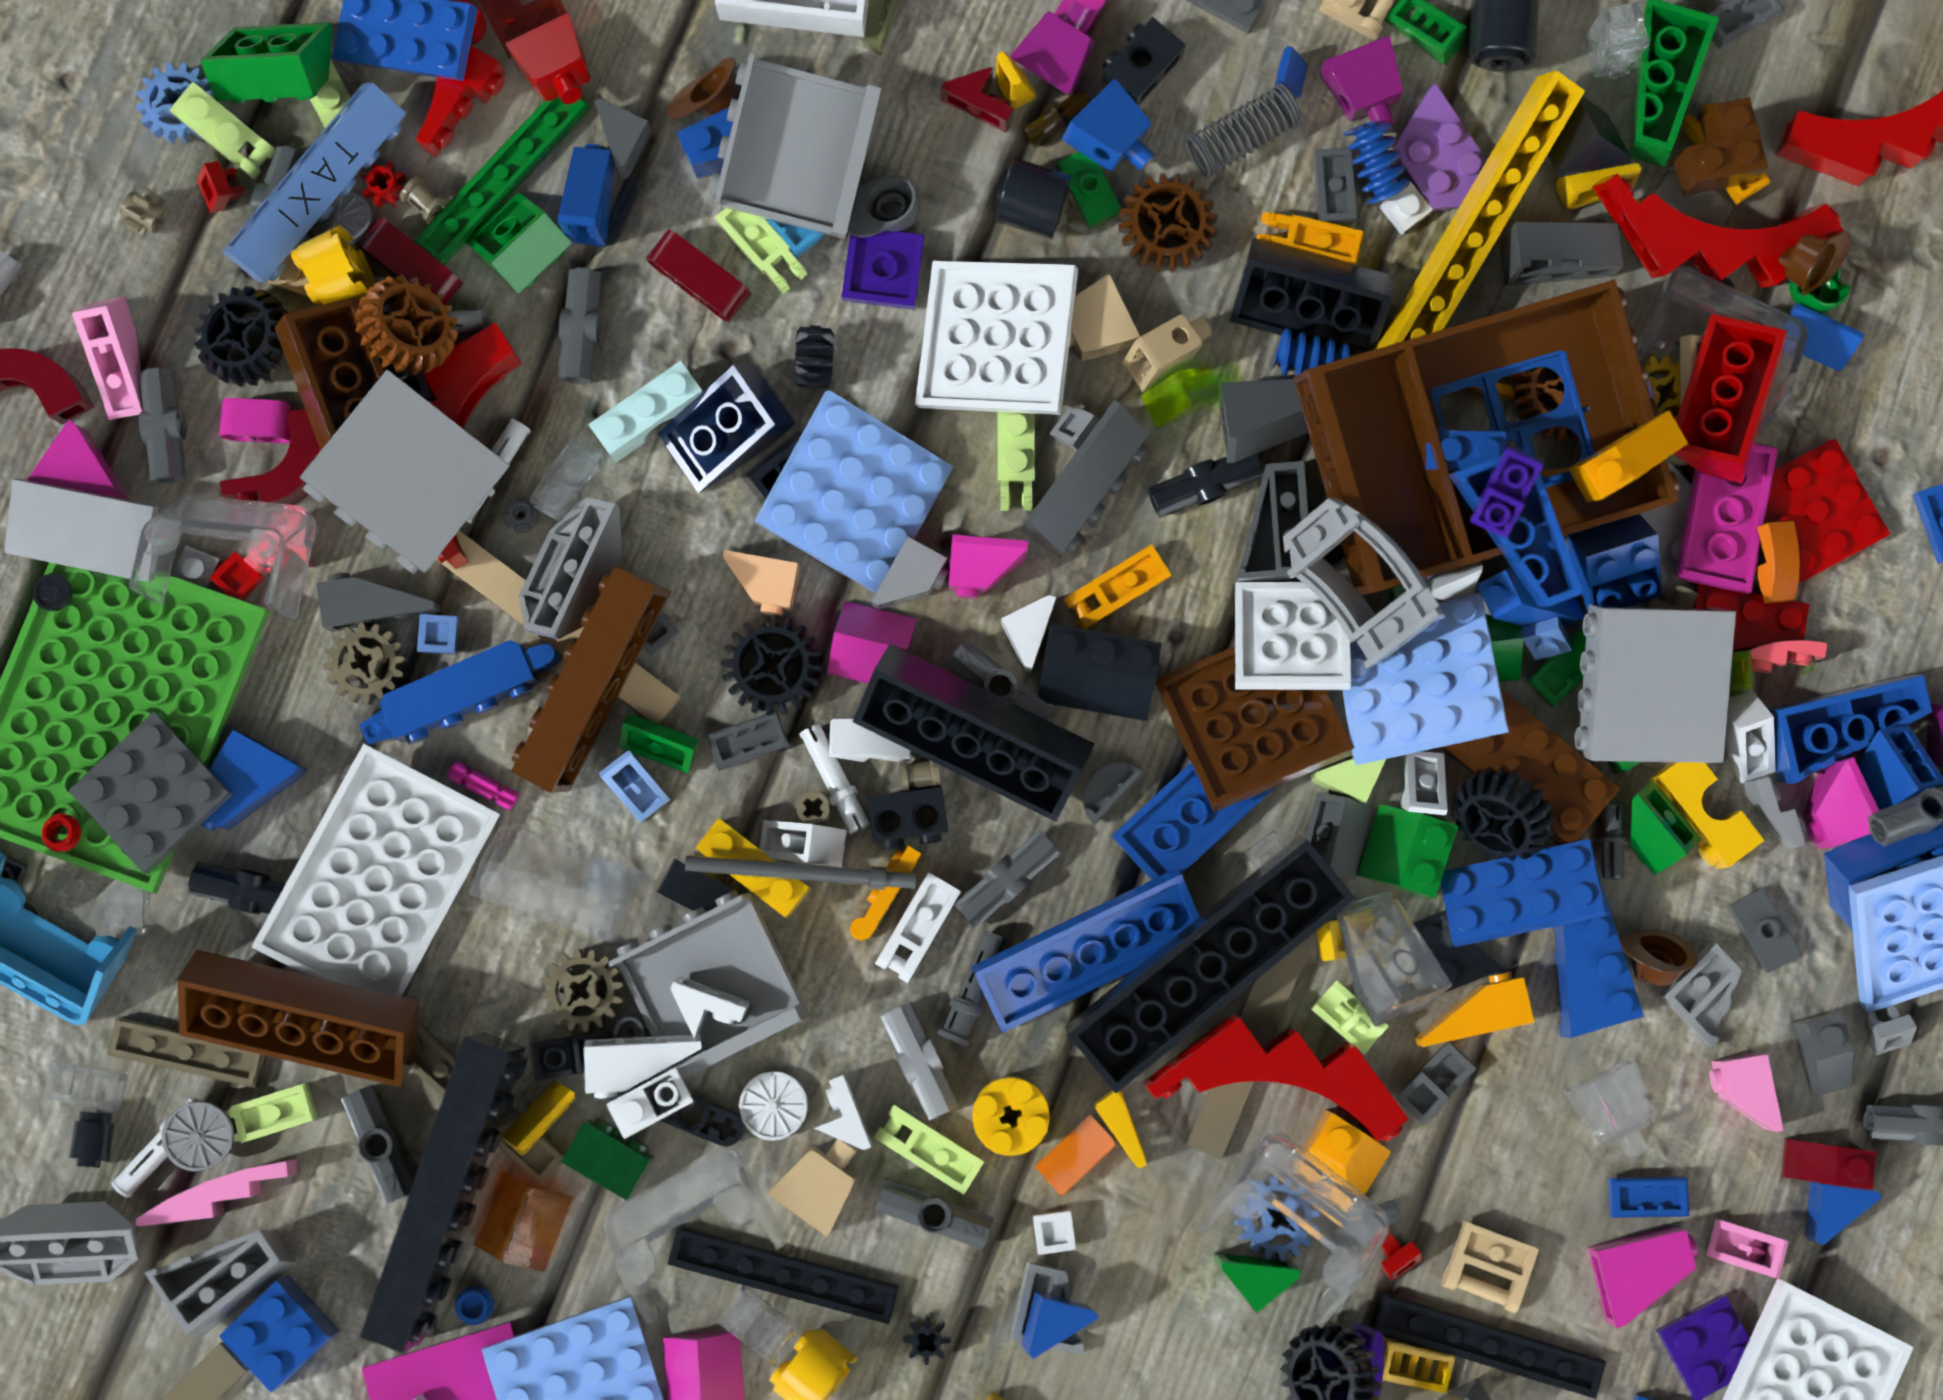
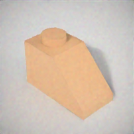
M724 550L723 559L755 606L761 607V613L782 616L783 611L792 612L800 573L798 563Z

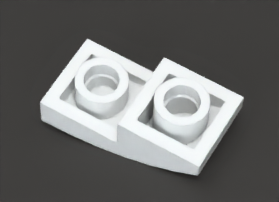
M833 719L830 721L829 757L865 762L869 758L894 762L903 760L907 762L910 759V750L853 723V719Z

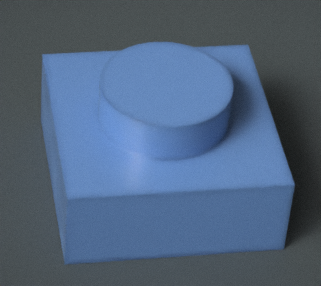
M420 614L417 651L419 653L457 655L460 618L458 616Z
M1558 617L1521 627L1524 642L1535 661L1572 651L1571 639Z

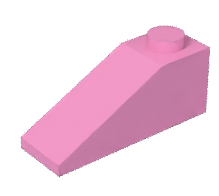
M125 296L92 302L74 311L72 315L108 419L112 420L140 414V412H143L137 332Z

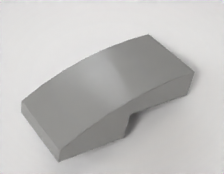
M1770 776L1744 782L1743 784L1754 810L1773 837L1786 849L1806 846L1804 837L1807 835V830L1802 817L1797 815L1795 809L1780 812L1778 806L1781 804L1780 792L1776 784L1771 783Z

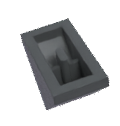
M602 98L594 100L618 173L622 180L629 178L652 134L647 120Z

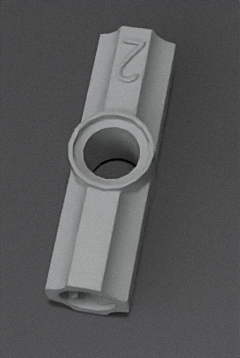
M910 1002L881 1015L880 1017L897 1051L895 1055L909 1085H913L928 1119H934L958 1107L959 1105L942 1071L944 1067L930 1037H926Z

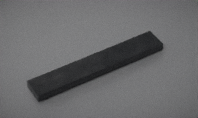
M683 1226L677 1227L667 1265L885 1324L890 1323L899 1285Z
M1384 1292L1381 1294L1372 1329L1391 1337L1594 1399L1597 1398L1606 1365L1605 1360Z

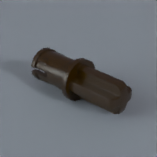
M1080 89L1055 107L1049 105V111L1027 126L1022 127L1025 135L1027 134L1026 137L1031 145L1036 148L1038 144L1060 129L1062 131L1067 130L1066 125L1091 102V99L1083 89Z

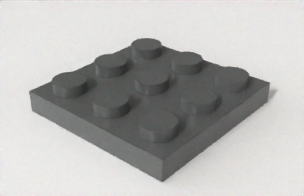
M156 712L151 713L68 790L133 863L146 874H149L233 795L161 715Z

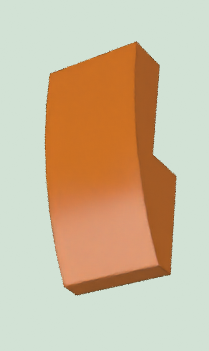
M1794 521L1768 522L1757 527L1761 548L1766 559L1765 564L1756 567L1759 588L1762 592L1764 603L1792 601L1796 599L1800 566Z

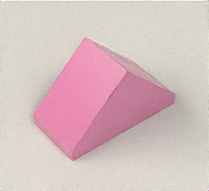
M1715 1219L1706 1256L1779 1279L1789 1241Z

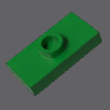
M1079 151L1057 162L1056 166L1059 171L1072 175L1069 192L1089 229L1119 215L1121 206L1099 164Z
M1581 628L1570 637L1572 651L1549 657L1525 680L1551 708L1557 705L1584 677L1580 669V658L1586 650V636Z

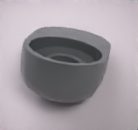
M888 175L859 186L847 232L853 236L865 238L886 230L899 232L911 227L918 218L921 207L920 197L913 184L903 176Z

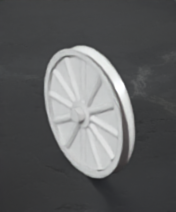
M768 1071L755 1076L744 1087L739 1101V1112L744 1125L752 1134L765 1140H781L794 1134L803 1124L808 1111L807 1095L802 1085L793 1076L780 1071Z

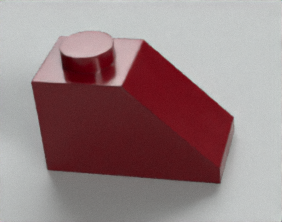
M1784 1138L1781 1177L1873 1191L1876 1152L1860 1148Z

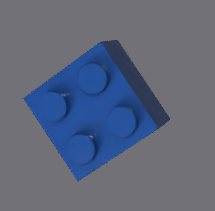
M288 1275L275 1281L219 1337L267 1390L272 1393L284 1386L340 1330Z

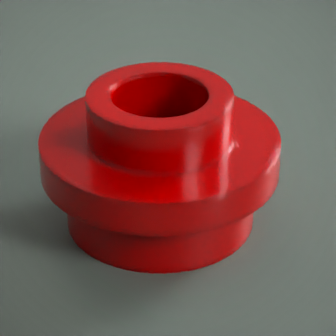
M68 814L53 815L42 827L43 842L53 851H69L81 839L82 829L80 823L76 818ZM66 826L68 835L65 839L60 840L58 832L62 827Z

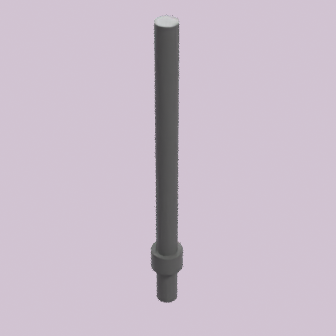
M686 855L685 871L869 885V889L884 890L885 886L911 889L916 887V873L886 871V867L871 866L870 870L689 855Z

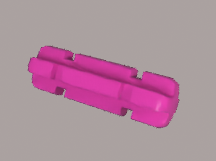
M459 761L453 763L447 775L449 780L459 785L465 784L464 788L493 802L495 800L497 805L507 810L514 808L519 799L517 791L507 786L503 788L501 783L476 770L470 771L471 767Z

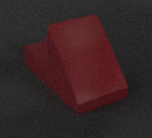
M988 67L943 83L941 87L942 102L1005 133L1012 122L1013 108L1009 106V102L996 94L986 95L993 80V67Z

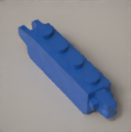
M508 640L384 694L380 702L382 710L359 724L366 743L370 746L394 739L400 742L407 741L408 745L420 742L429 737L427 731L439 726L443 730L457 726L464 721L462 716L473 711H476L477 714L489 712L499 706L497 701L510 695L512 699L528 695L533 691L532 686L540 683L537 675L550 670L551 667L554 668L560 662V653L553 646H550L549 643L540 644L539 646L535 645L526 649L520 644Z

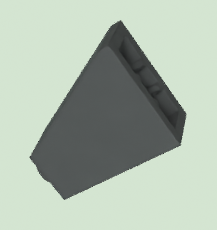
M1293 379L1221 383L1219 412L1227 463H1235L1308 433Z

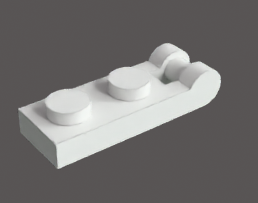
M928 872L875 964L884 970L886 967L900 974L898 976L899 979L908 983L961 891ZM900 944L913 951L908 961L895 954Z

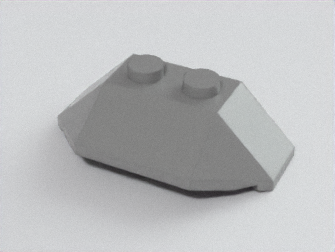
M586 497L579 503V508L567 514L548 532L519 594L524 628L527 632L560 639L584 627L581 625L582 617L590 605L595 606L601 594L598 591L601 579L607 571L612 572L614 566L618 567L622 559L620 510L616 503Z
M105 1201L27 1205L0 1219V1272L8 1277L32 1285L111 1282L131 1264H134L140 1256L133 1224Z

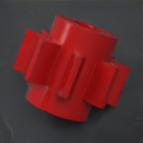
M390 161L386 163L385 167L377 166L373 163L371 165L372 169L368 174L360 176L368 186L361 193L366 199L374 197L373 202L377 209H381L383 204H391L394 208H397V201L403 189L401 183H404L407 177L402 171L395 173V167ZM386 181L388 187L382 190L381 183Z

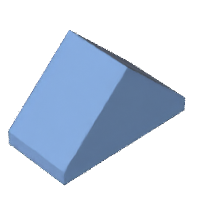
M630 750L598 773L640 823L670 801L667 794L638 756Z

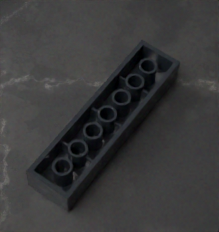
M1300 834L1065 1026L1066 1033L1111 1089L1118 1093L1356 898L1308 839Z
M485 1032L463 1038L359 1338L405 1353L412 1347L419 1345L426 1337L430 1338L439 1318L438 1315L434 1314L438 1301L445 1299L451 1285V1278L447 1277L452 1263H457L464 1247V1242L460 1241L464 1226H470L476 1213L477 1205L472 1204L477 1189H483L489 1175V1168L485 1167L489 1154L495 1153L501 1141L502 1131L498 1130L503 1116H508L514 1103L515 1095L511 1094L515 1079H521L527 1065V1058L523 1057L526 1050L525 1046Z

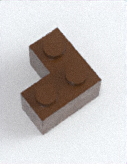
M1750 97L1714 104L1700 119L1706 143L1688 146L1674 161L1682 197L1753 183L1768 168Z

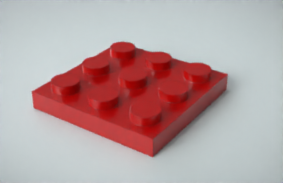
M1836 438L1774 470L1764 524L1768 522L1794 521L1800 560L1798 584L1891 535Z

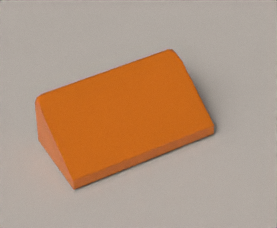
M1089 1114L1035 1165V1168L1057 1193L1063 1196L1108 1154L1117 1143Z

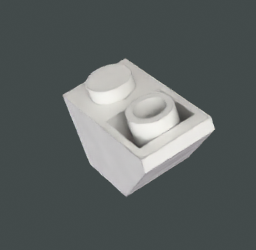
M675 1067L606 1105L625 1139L694 1101Z

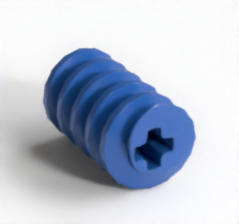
M1378 120L1343 133L1344 136L1356 137V140L1347 147L1348 150H1360L1361 152L1352 162L1353 164H1365L1366 168L1359 172L1357 177L1370 179V182L1362 188V192H1374L1375 196L1367 201V204L1379 202L1397 195L1410 183L1407 178H1397L1405 171V166L1403 164H1392L1401 154L1398 150H1388L1396 142L1395 137L1383 136L1391 128L1390 122H1378Z
M1286 328L1279 338L1272 370L1278 363L1281 364V375L1286 376L1291 367H1294L1295 375L1297 376L1307 369L1351 357L1353 353L1350 355L1348 343H1343L1336 352L1335 341L1329 339L1321 348L1320 337L1316 335L1307 344L1306 333L1301 331L1293 341L1291 329Z

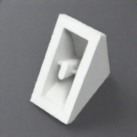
M1048 595L1001 618V625L1025 671L1032 672L1056 600L1054 596Z

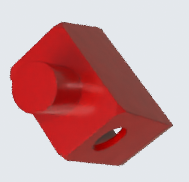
M568 13L505 43L518 70L544 101H551L560 97L564 104H573L581 98L582 91L579 86L589 82L591 76L581 40Z

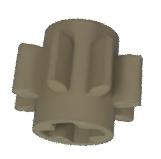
M145 187L141 195L135 191L130 192L124 198L120 207L121 216L126 218L123 221V225L142 237H145L147 230L152 233H158L168 218V210L162 207L165 200Z

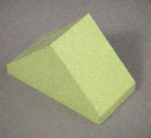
M1354 759L1314 772L1310 777L1313 783L1360 803H1366L1386 759L1356 765Z

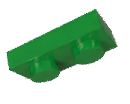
M628 713L623 722L618 748L626 751L630 750L634 754L688 774L694 764L699 739Z

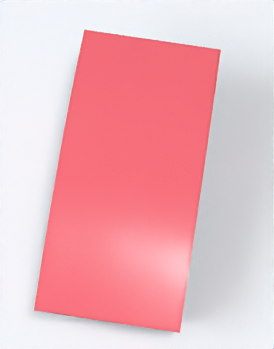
M1804 640L1770 643L1739 654L1737 662L1749 664L1748 670L1759 673H1771L1772 669L1786 665L1787 657V662L1790 664L1811 666V662L1825 658L1828 643Z

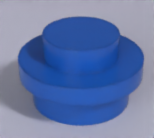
M478 1285L469 1286L462 1290L455 1301L457 1316L468 1325L484 1323L490 1318L494 1310L492 1294L486 1288Z

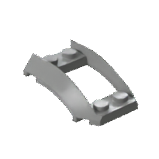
M1336 497L1328 498L1283 536L1284 551H1290L1292 568L1287 571L1289 577H1296L1309 587L1332 612L1351 643L1357 641L1367 658L1363 662L1366 669L1394 656L1399 648L1435 621L1446 618L1420 573L1398 545L1373 522ZM1354 531L1382 556L1406 589L1404 594L1376 615L1348 580L1322 558Z

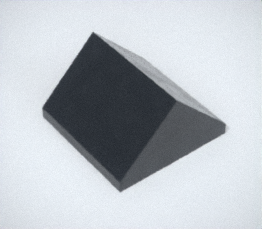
M1583 96L1547 154L1558 177L1631 164L1632 159L1608 114Z

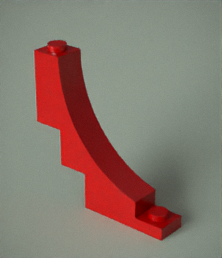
M1618 173L1605 177L1592 186L1614 222L1618 223L1620 231L1651 279L1668 275L1690 258L1705 283L1721 281L1745 264L1759 288L1775 286L1787 278L1785 276L1786 267L1779 262L1780 255L1787 248L1796 245L1802 236L1812 234L1830 238L1844 231L1841 226L1840 216L1827 203L1809 207L1794 218L1773 227L1732 229L1704 223L1687 216L1667 204L1655 193L1639 197L1635 200L1632 186L1626 179L1621 178Z
M1234 1014L1228 1016L1141 1082L1155 1099H1158L1160 1096L1164 1099L1172 1096L1182 1087L1180 1081L1184 1078L1199 1093L1218 1086L1239 1082L1262 1081L1297 1086L1331 1100L1348 1113L1366 1134L1377 1142L1381 1140L1389 1141L1396 1137L1403 1130L1401 1125L1409 1120L1355 1045L1345 1041L1319 1061L1300 1034L1289 1027L1264 1047H1261L1240 1017Z

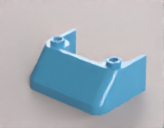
M0 852V984L69 1023L83 1025L93 1014L127 959L137 929L130 926L120 940L112 936H96L90 944H87L24 908L25 896L22 887L12 879L1 877L6 855Z

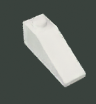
M697 1034L695 1038L693 1035L585 1040L586 1093H594L595 1098H613L618 1096L617 1092L632 1088L700 1050L701 1034Z

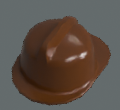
M733 57L723 59L710 71L682 88L670 102L667 109L668 116L678 119L697 111L705 117H710L729 108L731 99L739 100L742 86L735 84L737 77L734 72L736 66L735 59Z
M1843 231L1830 238L1805 234L1796 245L1787 248L1780 255L1779 262L1786 267L1785 276L1788 280L1802 288L1803 296L1808 295L1812 290L1825 284L1838 271L1849 251L1851 234L1848 231Z
M1648 930L1638 933H1627L1621 935L1619 940L1622 949L1631 957L1635 978L1642 983L1649 982L1659 986L1671 985L1686 970L1694 967L1698 959L1695 949L1687 941L1667 931Z

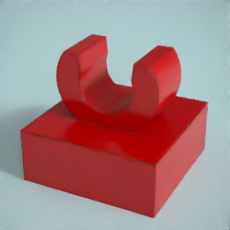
M219 161L204 163L196 180L210 213L224 211L229 200L240 198L244 192L243 185L232 187L227 182L234 180L237 170L235 168H225L222 170Z
M1391 1233L1379 1241L1380 1248L1388 1257L1380 1264L1383 1272L1391 1282L1422 1261V1255L1412 1241L1401 1248Z

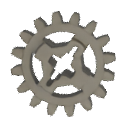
M361 622L358 625V632L347 626L344 628L346 635L344 639L333 636L332 639L337 647L335 650H325V653L332 657V662L323 664V668L333 671V675L327 679L329 684H340L335 692L336 694L343 697L349 693V701L356 704L362 696L365 704L373 705L375 695L382 700L388 688L391 690L399 688L395 683L396 678L406 679L407 675L400 671L399 668L401 665L408 664V659L398 655L405 647L400 642L392 644L396 637L393 632L388 631L382 635L383 627L378 624H374L371 631H369L368 625ZM363 640H375L383 646H376L370 649ZM348 650L349 653L346 662L343 663L344 656ZM363 655L372 659L368 663L369 673L359 668L364 665ZM387 664H389L388 672L386 676L383 678L385 667ZM363 679L369 688H357L349 682Z
M581 949L574 950V959H571L566 953L561 954L560 960L562 965L550 963L548 968L554 973L553 976L543 977L541 980L544 984L549 985V991L540 993V998H550L551 1004L544 1009L545 1012L556 1011L558 1013L554 1020L556 1024L568 1020V1030L574 1031L578 1023H581L584 1032L591 1030L592 1021L599 1027L605 1026L603 1016L606 1014L607 1016L615 1017L617 1013L612 1008L613 1003H623L624 1000L616 995V990L625 987V983L615 982L614 979L621 972L620 969L614 968L609 970L607 968L609 965L608 961L611 960L608 956L597 961L596 950H590L587 958H584ZM580 964L591 966L583 975H577L569 970ZM605 978L607 984L606 997L601 994L600 981ZM590 980L586 989L590 996L580 997L576 1000V995L579 992L575 987L576 983L582 984ZM559 983L564 986L565 999L562 1003L558 995ZM584 1005H588L596 1010L595 1013L588 1016L574 1014Z

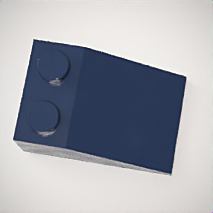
M733 364L667 424L658 435L697 492L700 493L770 447L796 423L755 365Z

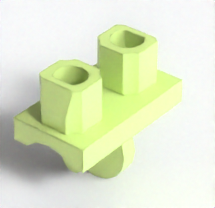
M1337 980L1332 983L1311 1008L1313 1012L1345 1040L1355 1045L1363 1055L1368 1052L1373 1043L1389 1027Z

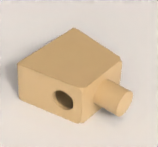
M1110 274L1102 277L1075 296L1069 347H1074L1080 361L1130 349L1136 339L1140 337Z
M1180 314L1137 338L1122 364L1143 393L1189 363L1203 345L1202 341L1211 336V328L1208 322L1201 316L1189 323L1186 317Z
M839 1139L835 1141L827 1154L813 1146L772 1187L768 1195L828 1237L857 1178L845 1169L857 1150L849 1143Z

